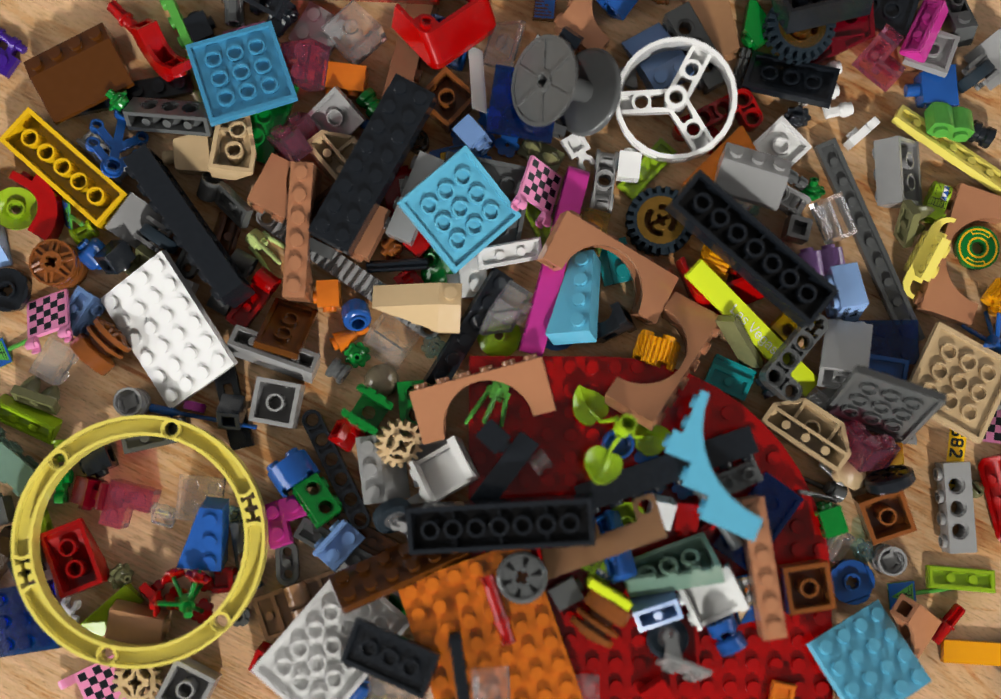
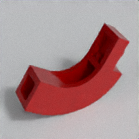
M147 18L129 27L142 54L156 73L164 80L170 82L187 74V70L192 68L190 59L177 55L171 49L156 20Z
M13 170L8 178L30 190L37 200V214L27 230L43 240L58 239L65 224L62 196L39 175L36 174L34 177L25 171H22L20 174Z

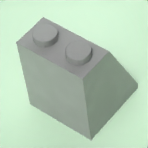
M839 318L827 319L829 325L823 337L817 386L838 389L856 365L869 367L873 324H867L862 321L849 322Z

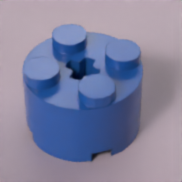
M296 447L292 448L285 454L286 458L280 462L275 461L266 468L268 470L267 476L283 498L289 496L287 492L293 490V486L316 472L318 475L320 474V470L305 449L298 450Z

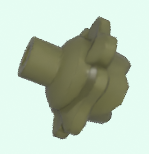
M118 563L114 569L109 571L110 577L108 582L112 584L113 589H121L124 585L132 582L131 576H133L134 571L130 569L128 563Z

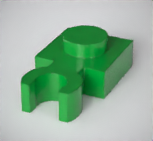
M70 469L57 485L54 503H68V487L73 482V470Z

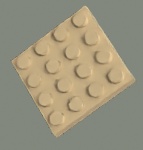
M939 321L935 323L908 381L947 394L946 403L931 419L979 444L982 443L1001 402V355L989 348L983 347L982 344Z

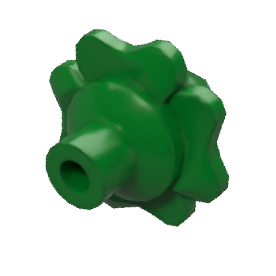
M110 88L105 96L110 99V111L114 109L121 111V109L126 107L129 103L126 90L122 93H115Z
M811 177L807 186L800 191L809 196L811 201L826 194L824 187L818 185L819 179L816 177Z
M358 342L356 345L350 343L349 348L344 351V355L347 356L345 362L350 363L353 368H357L358 365L364 367L365 363L371 358L368 354L370 349L365 347L362 342Z

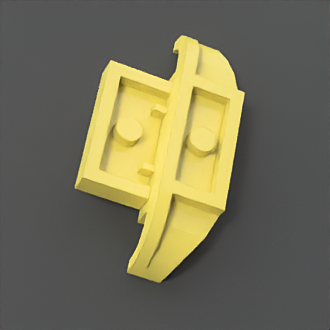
M942 217L936 220L929 230H924L902 269L906 271L902 281L903 290L911 299L915 296L910 290L913 280L922 283L923 280L929 282L931 278L934 279L940 269L938 265L941 259L948 255L951 248L949 246L951 241L946 239L947 235L940 232V229L945 223H954L955 218Z

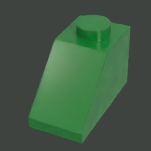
M749 0L745 6L740 33L742 44L745 48L751 49L752 53L764 46L768 41V38H763V33L766 31L763 29V24L766 22L764 20L766 13L757 0Z

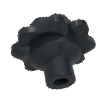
M801 105L789 107L787 113L784 114V118L794 128L807 126V121L811 120L809 109L803 108Z

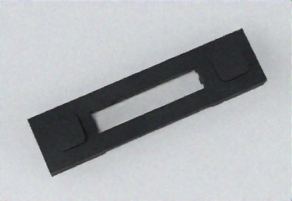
M233 366L214 380L219 402L222 394H226L225 384L231 383L234 395H242L236 366ZM246 414L243 423L249 424ZM241 427V430L226 429L230 447L233 451L255 445L250 428Z

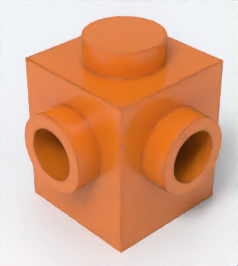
M338 279L316 280V291H313V303L317 304L319 309H323L324 313L337 312L336 308H342L341 281Z

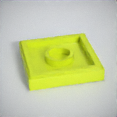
M588 573L585 582L589 588L623 609L630 610L633 604L627 595Z

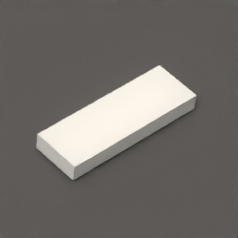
M541 237L488 245L476 255L478 270L537 260L542 250Z

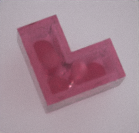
M886 24L858 55L852 65L886 92L906 69L890 55L904 37L890 25Z
M312 38L281 43L280 48L287 68L291 69L293 85L309 92L325 90L330 47Z
M299 111L291 114L287 118L289 121L285 124H279L272 128L271 134L266 137L277 154L290 162H298L313 151L307 140L319 132L309 114Z
M859 421L843 422L852 454L848 461L859 472L887 469L901 450L895 443V440L887 434L871 435L866 430L865 425Z
M120 478L112 479L98 524L116 529L129 527L133 510L145 513L156 512L162 490Z

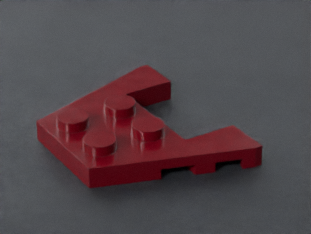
M873 5L870 15L837 22L836 28L833 30L835 31V36L831 39L833 40L832 43L817 59L811 60L810 63L820 64L874 38L876 34Z

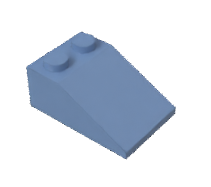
M657 23L625 40L621 45L629 59H631L646 45L671 36L660 23ZM682 50L663 51L641 62L636 67V71L647 90L668 89L686 56ZM692 66L685 69L686 73L690 76L695 72ZM681 79L678 85H681L686 81Z

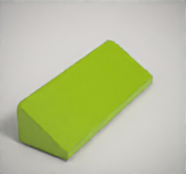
M3 394L0 396V422L52 445L50 441L55 440L62 425V419L45 411L16 402L10 395Z
M131 583L126 584L80 625L103 637L106 633L109 609L117 599L140 604L144 599Z

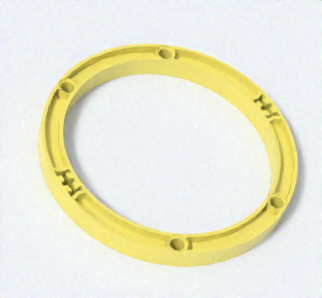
M131 415L112 418L93 424L63 441L50 452L30 477L21 494L12 524L11 561L19 593L34 620L46 634L71 653L88 661L115 668L142 669L158 667L185 659L202 650L224 634L243 614L260 584L265 569L269 541L268 519L260 489L253 475L240 457L228 445L210 432L194 424L162 416ZM172 423H175L178 427L174 435H171L168 431ZM156 436L174 440L193 448L212 462L224 475L237 498L244 524V552L241 567L230 593L215 613L203 624L185 635L171 640L150 644H129L104 638L91 632L74 620L59 604L50 589L42 567L40 555L41 525L46 507L55 488L66 473L83 457L117 440L130 437ZM61 454L65 457V463L62 466L58 464V457ZM255 495V498H251V500H244V497ZM252 504L258 506V509L255 510V515L253 511L249 512L248 507ZM255 516L261 518V520L250 522V519L255 518ZM30 559L29 562H23V560ZM31 569V574L27 575L26 570ZM35 581V583L29 585L28 582ZM219 615L226 616L228 621L226 626H221L218 623L217 618ZM106 648L113 650L114 656L112 659L106 656Z

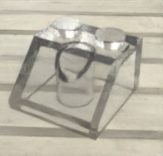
M352 0L321 27L322 31L341 55L351 64L359 65L387 41L382 26L355 0Z
M510 280L488 310L479 334L490 335L512 332L516 325L521 326L532 306L530 300L533 293Z

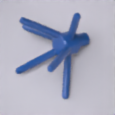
M984 311L990 334L987 337L965 324L961 325L964 330L984 341L983 347L989 348L1001 355L1000 312L996 314V329L994 333L989 313Z

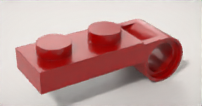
M262 266L251 280V286L256 294L235 309L233 308L225 319L234 326L237 324L248 328L279 287L282 280Z

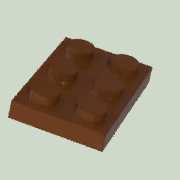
M275 298L254 340L253 347L297 360L317 318L318 310Z

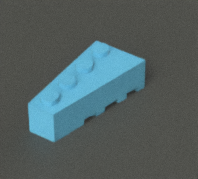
M594 250L578 251L569 260L545 333L553 345L597 342L601 261Z

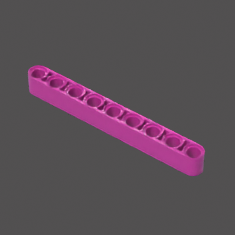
M568 166L550 233L561 213L572 210L580 214L590 176L589 171ZM567 263L563 269L554 271L541 264L519 351L529 354L536 353L537 356L543 355L548 339L545 333L562 285Z

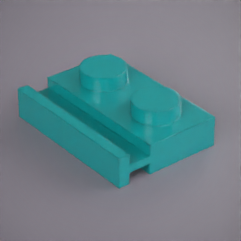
M626 237L618 238L619 242L624 245L627 244ZM595 248L596 254L601 261V277L604 287L633 281L628 268L621 259L607 250Z
M715 354L704 381L716 386L732 397L745 401L757 371L724 356Z

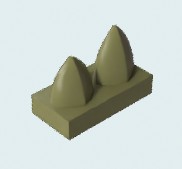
M529 134L526 135L517 152L518 156L529 160V157L534 155L555 172L559 169L566 155Z
M911 199L902 201L893 235L903 248L912 247L914 238L924 231L925 226L920 224L919 221L935 211L932 207L916 206Z
M39 374L29 377L20 386L14 384L10 393L16 402L57 416L60 410L58 403L60 390L58 385L50 386L41 394L38 393L41 384Z

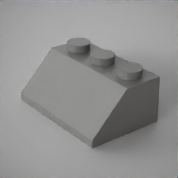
M899 135L873 141L872 156L875 160L873 175L876 181L875 200L877 206L901 208L902 201L911 199L916 206L923 205L919 142Z
M727 142L718 161L714 182L734 199L777 211L789 179L792 161Z
M376 435L356 437L364 505L382 503L393 498H410L406 462H404L403 468H400L397 463L393 468L388 463L385 464L381 460L382 457L377 455L376 452L379 449L374 446V443L380 442Z

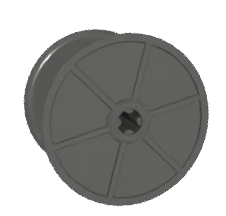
M552 34L543 35L527 45L515 65L511 82L513 106L521 120L528 125L536 127L546 126L559 118L570 133L582 137L590 136L603 129L617 109L622 88L621 73L614 57L603 49L588 48L574 55L571 46L563 38Z

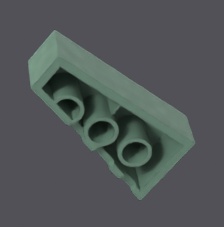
M0 427V482L9 484L13 488V492L18 497H21L25 486L39 464L31 456L27 455L25 457L22 454L24 452L22 447L17 442L8 441L5 435L6 431Z
M704 532L634 557L638 574L622 580L629 598L725 582L721 564Z

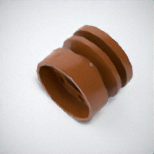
M46 239L38 243L32 249L29 257V269L32 276L40 283L61 290L73 289L79 286L86 279L89 268L80 262L78 257L79 249L58 239Z
M97 316L93 320L94 325L89 324L87 326L91 337L80 333L69 345L73 352L88 367L98 374L105 376L116 366L111 355L123 359L125 356L123 351L129 353L133 347L130 346L125 335L115 325Z
M590 589L583 600L591 608L588 611L578 607L576 611L584 619L573 615L570 621L579 629V632L591 641L611 648L614 642L606 635L608 634L616 639L619 636L612 628L613 624L624 628L633 614L593 589Z

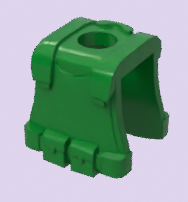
M359 384L356 390L362 396L351 412L343 408L341 415L348 419L351 424L358 425L357 427L361 430L368 431L371 435H376L381 421L388 410L391 411L394 406L384 395L377 394V391ZM373 407L375 409V416L372 419L364 418L362 414L364 408Z

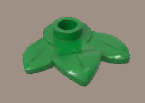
M433 248L427 249L424 258H429L430 268L428 270H421L423 282L447 283V274L455 273L450 270Z

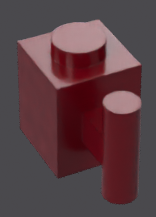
M76 475L70 502L78 504V508L91 511L92 507H94L96 510L103 511L109 488L108 481L96 479V477Z

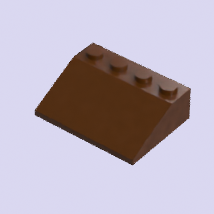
M103 22L23 62L31 82L55 125L109 99L105 94L110 88L116 93L135 86L115 38Z

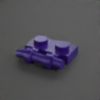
M0 27V43L3 41L8 44L6 50L0 47V74L9 79L21 62L14 56L17 52L25 54L28 47L22 44L20 39L11 37L6 33L5 29Z

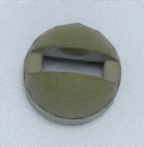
M972 480V485L974 484L979 490L977 492L972 487L973 498H979L984 494L985 488L981 482Z

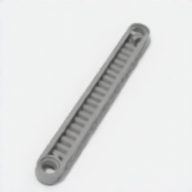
M257 212V223L283 242H286L287 222L284 221L281 224L272 220L270 223H264L262 221L263 214ZM310 251L311 261L371 302L373 286L386 285L337 251L332 260H328ZM394 317L426 339H434L439 335L436 332L426 334L423 326L412 324L410 321L400 317Z

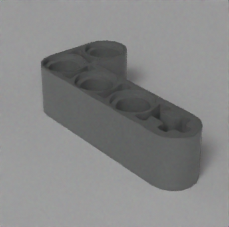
M821 314L815 320V324L813 323L811 326L804 328L797 326L759 372L760 382L781 400L795 401L802 395L801 385L790 374L827 331L828 320ZM799 336L804 339L803 347H799L797 344ZM785 353L790 357L787 365L783 362V355ZM771 370H773L776 375L775 380L773 382H771L768 378V374ZM788 385L792 387V394L789 397L785 393V388Z

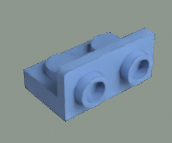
M77 286L69 299L71 329L76 337L80 333L89 336L87 326L89 324L94 325L93 320L97 316L101 317L105 307L99 297L85 288Z
M343 519L341 522L337 520L329 529L331 533L326 538L322 537L314 545L315 550L312 553L315 557L318 556L333 572H336L366 538L346 519Z

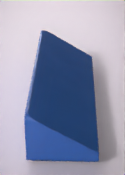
M605 510L596 517L600 535L623 527L618 511ZM631 550L604 559L611 584L638 574Z

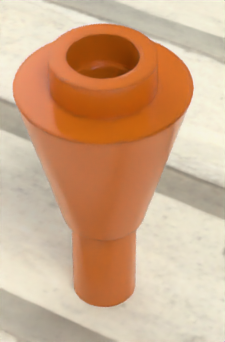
M367 327L361 331L344 330L331 333L332 338L329 340L335 351L339 350L341 353L349 347L350 343L355 342L358 337L370 332V329Z

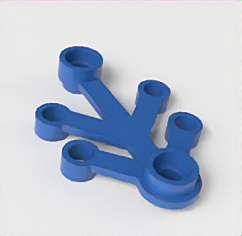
M115 109L114 116L117 119L114 137L109 134L104 127L103 121L100 119H92L89 125V130L94 134H98L111 150L110 156L100 146L98 138L88 137L85 143V148L90 152H94L100 159V170L109 178L120 177L124 167L127 166L122 160L125 157L119 159L121 152L136 145H147L149 140L146 132L139 131L135 136L123 141L126 126L124 115H122L124 109H121V111Z

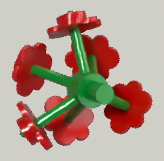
M172 568L164 573L165 576L161 578V584L173 582L174 586L170 588L169 593L165 594L164 599L166 601H162L161 590H158L154 593V596H151L149 608L153 610V617H157L161 606H165L167 610L175 609L176 611H181L184 618H191L193 621L203 624L205 620L213 615L214 604L209 602L207 598L200 599L199 603H195V599L200 591H211V588L215 587L212 583L213 579L204 571L198 569L187 570L186 573L183 568L179 570ZM185 576L191 580L189 593H187L185 588L180 587L177 579Z

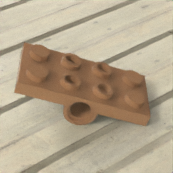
M329 570L298 581L291 586H284L252 598L265 641L280 637L329 580L328 576L335 572Z

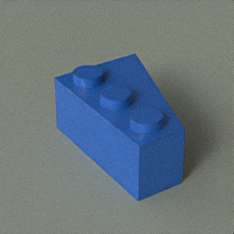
M206 497L198 510L176 568L215 572L223 570L228 561V498Z

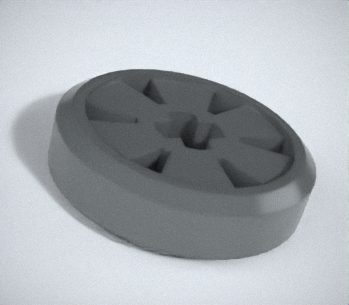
M524 551L514 552L505 557L500 563L496 574L497 586L502 595L509 601L518 604L530 603L539 598L544 592L548 580L547 570L543 562L534 554ZM518 571L528 573L525 584H522L521 581L519 583L516 582L515 579L518 577Z

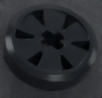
M886 466L870 472L864 479V486L868 493L874 495L893 494L909 488L916 481L913 468L909 466Z

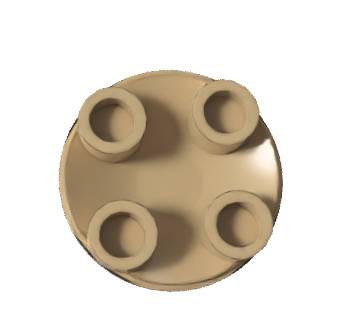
M851 451L852 455L840 472L837 473L832 470L831 475L836 482H842L845 486L855 491L864 486L866 474L862 462Z

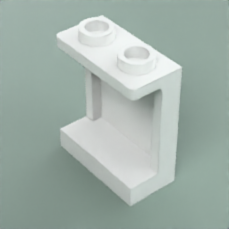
M452 436L446 440L448 444L418 461L412 460L408 462L411 468L409 469L410 475L414 481H417L420 487L418 490L424 501L428 503L439 502L480 478L462 439Z
M729 562L721 565L724 583L681 589L676 593L682 606L686 605L689 611L686 615L691 626H696L698 631L703 630L704 626L737 611L742 613L750 609V604Z

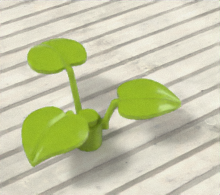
M579 385L572 399V408L576 419L586 426H592L596 421L600 424L615 422L613 430L617 437L607 450L603 446H594L585 455V468L593 482L599 485L608 484L619 476L623 468V461L619 455L612 453V451L622 438H627L630 434L635 439L636 449L646 456H655L664 450L665 447L662 446L667 433L672 434L668 429L661 425H655L651 431L637 423L636 418L631 414H624L620 418L615 416L614 418L603 419L609 412V406L604 404L605 398L600 393Z

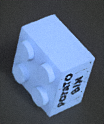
M858 263L830 266L824 278L838 289L839 292L825 308L827 317H830V319L839 318L849 322L859 320L869 301Z

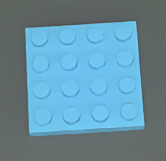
M466 145L397 202V205L453 273H457L522 216L518 211L511 208V201Z
M879 600L873 601L806 644L840 699H906L932 681Z

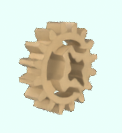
M396 418L395 424L388 421L387 428L380 427L383 433L382 435L376 434L380 442L374 443V446L379 449L376 453L379 457H382L381 460L385 464L388 463L394 468L397 463L400 468H403L404 462L409 465L408 462L412 458L415 460L419 459L416 453L423 452V449L419 447L423 442L422 438H419L421 435L420 431L417 430L418 426L414 423L411 424L407 419L402 423L399 418ZM399 430H407V431H409V432H406V431H405V432L402 433V432H399Z
M156 667L132 669L131 674L126 675L128 669L121 668L115 670L114 674L118 677L113 679L112 683L118 684V687L114 689V692H121L118 699H123L124 697L127 699H155L156 692H159L161 688L158 684L164 681L163 677H159L163 669L157 670ZM151 686L150 690L144 694L146 687Z

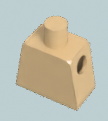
M185 135L174 138L173 151L162 152L163 164H175V169L180 174L202 176L203 173H210L207 166L213 137Z

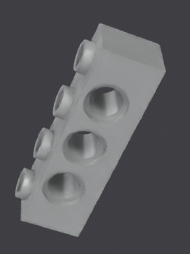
M936 462L933 469V477L937 482L935 500L939 508L936 516L941 534L938 537L939 546L942 548V552L949 554L977 552L970 462ZM953 479L955 487L953 490H950L949 482ZM955 501L957 509L955 512H952L951 504ZM955 524H957L959 530L958 533L954 535L952 532V528Z

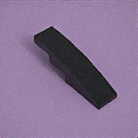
M520 431L469 500L499 499L539 444Z

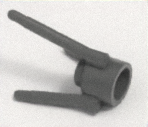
M819 463V466L832 478V471L823 463ZM803 476L805 482L822 489L825 494L798 489L799 494L829 500L835 504L842 502L848 492V488L842 482L834 480L832 482L828 481L823 485Z

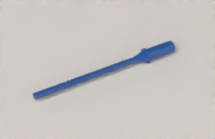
M150 404L149 412L168 415L170 417L185 416L217 422L215 417L183 412L173 407L169 408L168 406ZM248 423L242 424V427L255 430L257 429V425Z

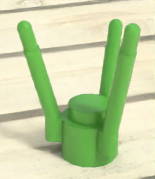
M493 381L492 385L488 384L484 394L471 410L464 424L469 423L488 397L491 401L482 423L486 424L496 401L501 403L503 399L499 424L500 427H503L508 400L511 396L508 393L510 386L498 381Z

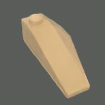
M250 116L215 126L207 166L212 178L237 180L253 175L257 152Z
M438 282L373 286L372 308L394 317H400L410 321L412 324L429 328L436 333L460 334L462 284Z

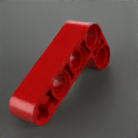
M741 88L737 90L738 97H742L745 100L746 104L741 105L737 102L734 117L739 126L743 125L746 132L750 133L755 131L762 123L763 114L750 90ZM728 95L696 110L699 116L707 119V124H704L707 129L726 121L729 112ZM717 107L725 108L726 114H720L717 111ZM690 114L680 118L682 123L692 119ZM747 116L753 117V118L755 119L756 123H755V124H750V123H748L746 117H747ZM674 125L671 132L672 137L678 142H684V138L676 125ZM691 125L687 132L690 135H697L699 128L696 125Z

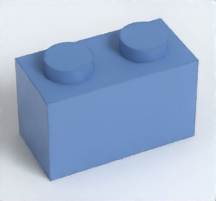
M469 113L452 128L459 139L476 157L479 155L483 156L490 150V145L493 142Z
M675 591L630 598L633 604L631 610L639 633L684 618Z

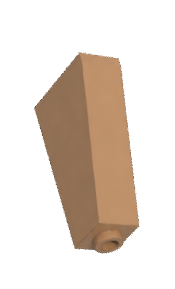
M681 0L682 4L690 3L717 52L721 54L726 62L733 60L740 45L729 0Z

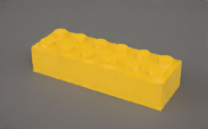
M27 107L0 137V142L96 227L104 231L107 230L104 228L129 193L112 178L105 176L99 166L41 115Z

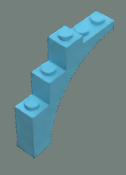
M701 390L699 395H693L689 407L693 408L690 417L685 415L680 428L684 429L683 433L677 430H673L672 434L667 433L662 446L666 447L664 453L690 463L689 467L684 466L679 478L684 480L682 486L708 496L707 500H701L697 512L700 513L699 519L754 542L763 519L747 511L731 498L719 483L710 467L703 437L704 411L710 393Z

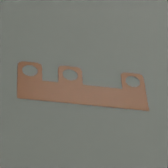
M649 493L635 498L632 506L637 521L600 535L595 518L596 545L565 548L554 547L552 549L540 548L548 579L667 537L655 496ZM644 499L650 500L653 505L652 510L647 514H643L638 510V504Z

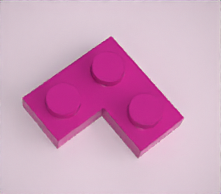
M291 495L265 504L270 549L274 550L294 543L290 521L307 516L295 496Z

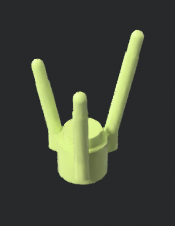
M255 228L247 234L245 241L249 244L248 248L254 253L260 264L271 271L258 251H265L278 265H281V260L267 247V240L284 250L285 244L270 236L266 231L261 232L258 228Z

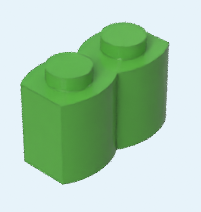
M932 102L924 111L926 133L937 138L947 137L955 142H966L975 133L972 111L968 108L952 107L944 102Z

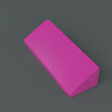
M923 0L899 51L901 55L925 63L948 14L945 0Z

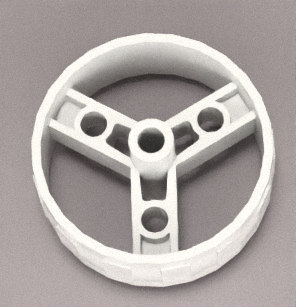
M680 36L654 41L640 49L627 62L621 72V96L615 111L617 122L624 137L631 146L648 158L672 164L683 163L702 157L724 138L732 125L738 98L735 77L729 64L721 54L706 43ZM663 51H689L668 89L623 91L631 73L647 58ZM709 62L722 75L729 96V112L725 125L714 139L689 100ZM689 66H694L697 68L698 73L690 76L686 73L685 69ZM681 79L691 83L688 92L678 85ZM665 96L664 108L651 106V98ZM644 98L648 104L645 108H638L635 105L636 100ZM676 99L680 103L674 104L671 100ZM686 107L692 119L682 123L678 116L684 112ZM668 114L692 152L672 155L659 153L647 148L628 130L623 117ZM689 125H696L699 128V133L697 135H690L687 132V127Z

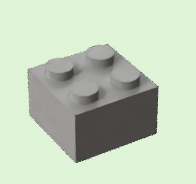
M257 376L248 421L297 429L306 385Z
M190 657L176 661L172 664L155 699H210L222 674Z

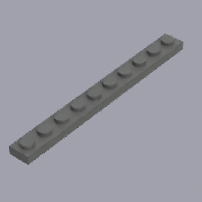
M836 138L815 146L813 149L902 347H907L925 339L926 337L903 290V286Z

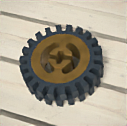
M656 186L653 189L650 187L646 191H642L633 199L626 213L625 228H627V236L630 237L631 243L635 244L639 251L643 250L647 255L653 254L659 257L660 255L667 256L675 253L688 242L692 235L676 219L674 230L669 231L668 226L671 223V218L665 220L662 226L658 223L651 228L652 231L660 233L661 236L653 235L645 226L644 218L647 212L652 214L649 219V225L654 223L657 217L661 220L668 216L669 213L667 211L660 210L658 207L666 208L679 191L676 189L674 191L670 190L671 187L661 188V186Z

